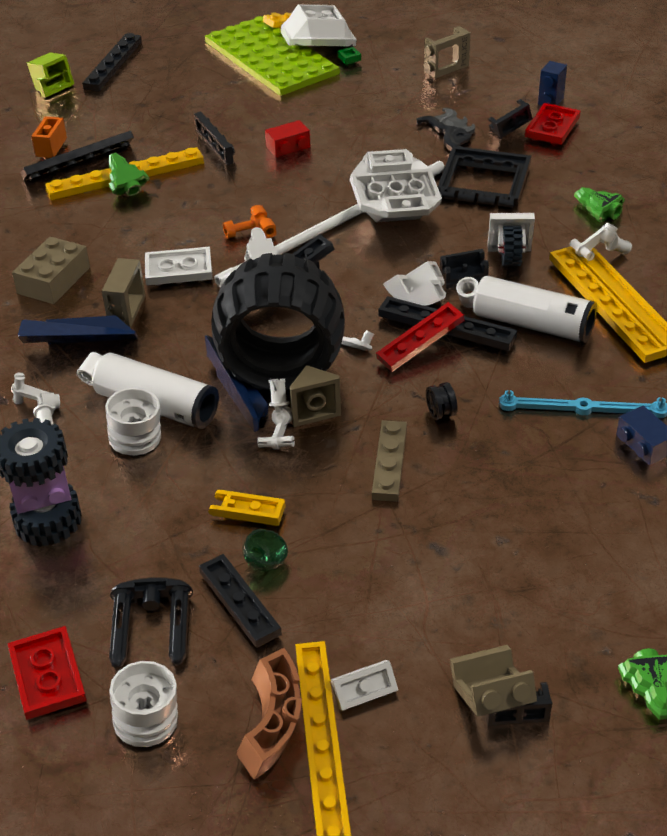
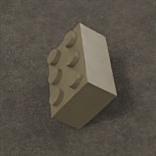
M49 237L12 272L17 294L55 304L90 268L87 248L74 242Z

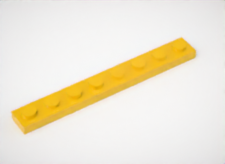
M196 147L187 148L179 152H170L158 157H149L142 161H132L128 164H133L139 170H144L150 177L204 164V157ZM111 169L94 170L83 175H73L70 178L53 180L45 183L46 191L50 199L55 200L109 187Z
M325 641L295 644L317 836H351Z

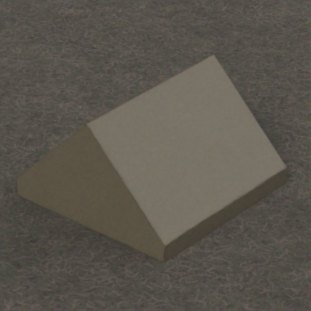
M306 365L290 386L293 427L341 416L339 376Z

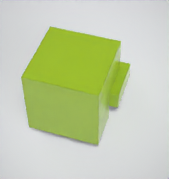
M50 52L27 62L35 90L40 91L42 97L46 98L74 85L70 66L64 54Z

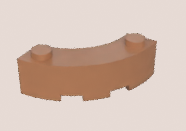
M285 648L260 659L251 679L261 699L262 720L252 731L244 735L236 755L254 780L263 775L279 759L293 733L301 711L302 698H300L298 686L299 676Z

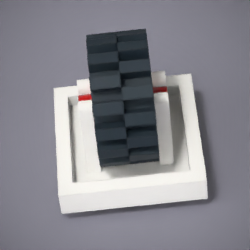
M490 213L488 252L501 253L503 266H521L522 253L531 251L535 222L534 213Z

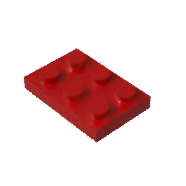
M544 103L525 129V137L562 145L580 118L581 110Z
M66 626L7 643L26 720L87 701Z

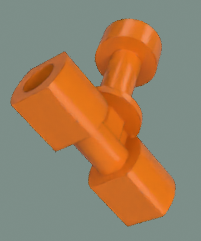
M255 205L250 208L251 220L236 224L232 220L223 222L225 237L229 239L236 237V232L258 227L263 229L266 238H272L277 235L276 225L271 218H267V212L262 205Z

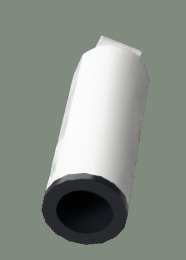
M484 276L479 284L475 278L465 277L456 286L461 304L467 308H473L474 313L480 317L582 343L588 341L597 315V303L595 301L491 276Z
M91 352L76 372L77 376L84 383L93 386L97 394L110 397L115 392L127 388L148 390L158 398L161 416L198 429H204L212 422L218 408L219 392L216 387L109 352L102 356Z

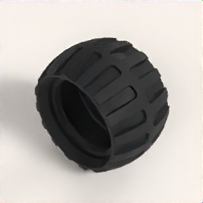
M266 253L262 254L259 258L253 260L250 258L243 262L222 284L212 311V336L219 358L226 369L229 368L236 379L241 382L244 381L259 390H270L269 380H280L283 378L285 379V389L290 390L291 384L306 365L326 371L333 364L341 348L344 336L345 315L343 304L330 277L324 270L320 271L314 262L308 259L303 260L290 253H284V255ZM282 307L301 312L314 325L310 330L301 335L273 337L252 330L243 318L251 311L260 308Z

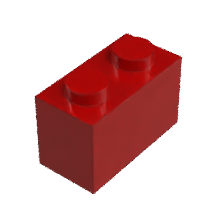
M300 120L265 130L266 148L275 157L311 147L310 130Z

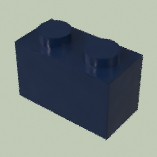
M549 61L542 68L538 105H543L544 103L559 105L564 99L566 64Z
M644 405L619 416L616 435L635 451L639 457L649 465L667 457V425Z

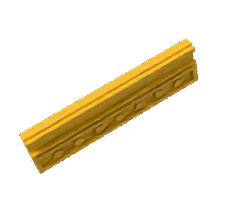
M571 246L550 252L549 260L586 300L597 303V312L644 363L667 356V322L595 248L590 250L595 254L591 261L577 255L575 249Z

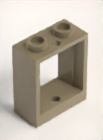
M118 258L102 289L106 316L116 315L130 328L145 298L140 260Z

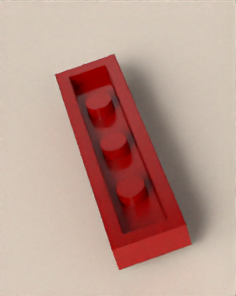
M447 302L376 352L377 359L393 372L464 321V314Z

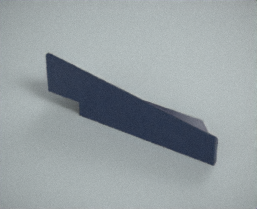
M116 315L48 319L46 322L22 320L18 332V338L22 343L47 342L48 344L138 339L136 332Z
M205 335L207 356L216 368L218 379L254 432L258 431L259 422L268 413L267 402L256 388H253L252 385L244 381H239L233 376L229 368L226 369L219 358L213 337Z

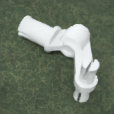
M607 222L584 242L580 243L577 239L570 241V246L575 249L576 254L581 257L583 256L588 261H591L595 256L590 250L600 242L605 244L607 250H615L624 255H627L632 249L631 242L620 239L616 233L618 228Z
M16 373L11 387V391L14 394L13 402L21 404L23 403V397L37 400V407L33 411L34 416L40 418L42 423L45 419L50 420L51 425H53L52 415L55 409H60L59 394L24 384L25 375L23 373Z
M285 379L269 380L271 391L269 406H274L275 408L272 413V421L276 424V428L272 437H258V447H272L273 449H280V447L286 446L294 447V436H284L287 424L292 421L291 409L286 406L289 405V401L286 400Z

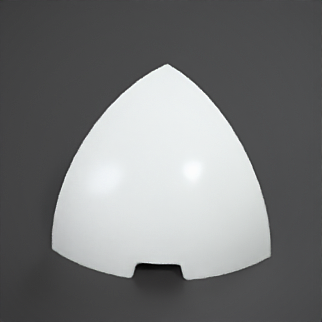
M427 261L407 275H396L383 284L394 298L424 306L437 303L446 297V292L442 288L445 282L437 263L434 261Z

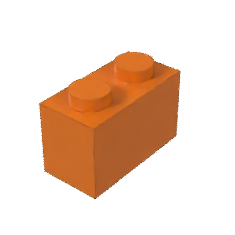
M45 116L31 136L35 157L49 159L56 156L67 139L63 118Z

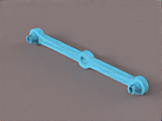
M507 390L499 399L500 408L506 411H512L516 408L575 411L579 415H589L591 412L627 413L644 405L656 417H667V403L663 397L661 401L659 397L652 404L591 401L584 397L576 400L520 398L514 396V392L511 390L510 394H508Z

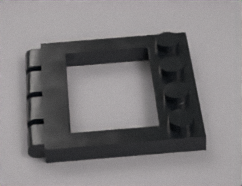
M453 146L438 184L441 197L448 200H454L455 197H458V201L471 203L478 200V204L493 206L496 202L498 206L513 208L514 205L519 203L530 167L531 155ZM458 166L515 172L509 194L450 186Z

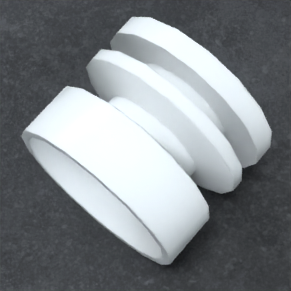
M141 388L122 389L108 398L105 409L108 423V440L111 447L117 452L132 456L152 451L161 439L160 404L158 398L152 392Z
M152 661L131 663L116 673L110 685L112 722L115 733L123 742L137 747H150L160 744L169 738L177 727L178 720L177 683L173 673L166 666Z

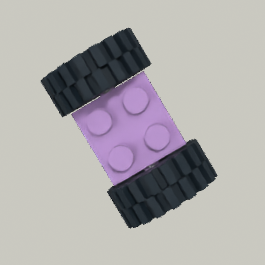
M28 418L22 419L23 423L17 424V422L11 423L10 429L4 427L1 430L2 435H0V476L2 478L5 477V481L9 483L13 496V503H10L9 506L16 534L19 537L21 536L22 540L26 543L30 540L32 545L42 542L43 546H47L49 541L54 540V544L60 542L59 538L64 537L65 540L69 538L70 531L76 532L78 529L77 524L80 525L82 516L76 490H73V486L68 484L64 466L68 462V453L63 432L59 430L57 424L51 425V421L47 419L43 423L40 418H34L33 422H29Z

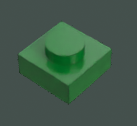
M354 47L339 50L338 58L345 65H351L361 61V53Z

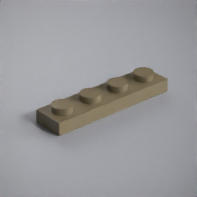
M382 420L372 500L394 502L399 500L407 422Z

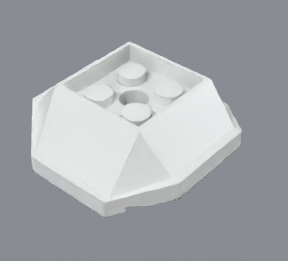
M297 5L290 17L281 25V33L288 45L356 46L357 39L350 31L345 19L335 5Z
M407 149L367 152L350 176V183L360 211L366 212L375 222L420 219L424 215H429L440 205L442 200L431 169L422 161L414 158L413 154Z

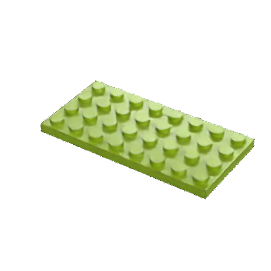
M257 16L253 20L242 21L238 25L228 26L226 29L213 31L211 34L205 35V42L280 96L340 74V67L308 46L288 45L281 33V28H272L263 22V16Z

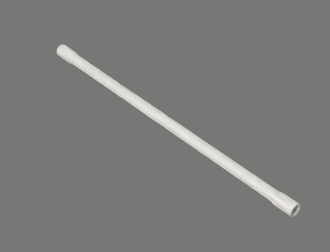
M437 161L428 167L431 169L434 177L444 171L445 165L442 161ZM358 204L289 238L276 245L279 255L298 247L364 211H360ZM241 264L215 275L214 280L217 286L221 287L227 277L234 270H237Z

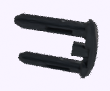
M149 577L119 583L111 590L110 597L114 600L109 660L114 668H121L127 660L131 603L138 602V598H143L142 607L148 611H154L160 607V597H168L169 601H171L168 656L172 664H182L186 658L188 600L193 595V589L189 584L180 579ZM181 609V624L177 626L178 610ZM123 612L122 627L119 628L120 613Z

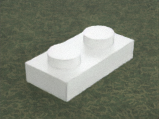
M384 660L330 679L340 710H345L398 691L389 660Z

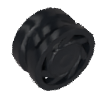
M445 382L439 384L438 387L433 385L426 388V402L434 420H440L445 415L451 417L457 414V399L450 383Z

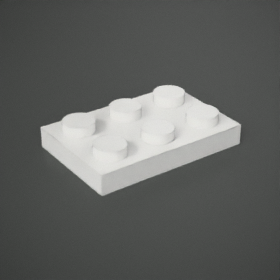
M210 247L145 252L146 285L213 279Z

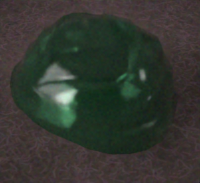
M266 529L252 531L243 543L245 561L251 568L258 571L276 570L284 563L288 554L287 544L278 533Z

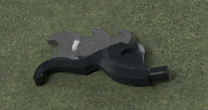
M443 108L445 113L439 116H423L416 119L417 125L427 122L438 133H444V145L450 151L453 146L461 147L462 144L469 142L472 134L475 132V125L472 124L468 127V119L466 117L458 119L457 112L451 108Z

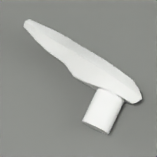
M366 330L361 340L355 337L348 338L343 336L341 344L370 351L372 346L369 344L374 333Z

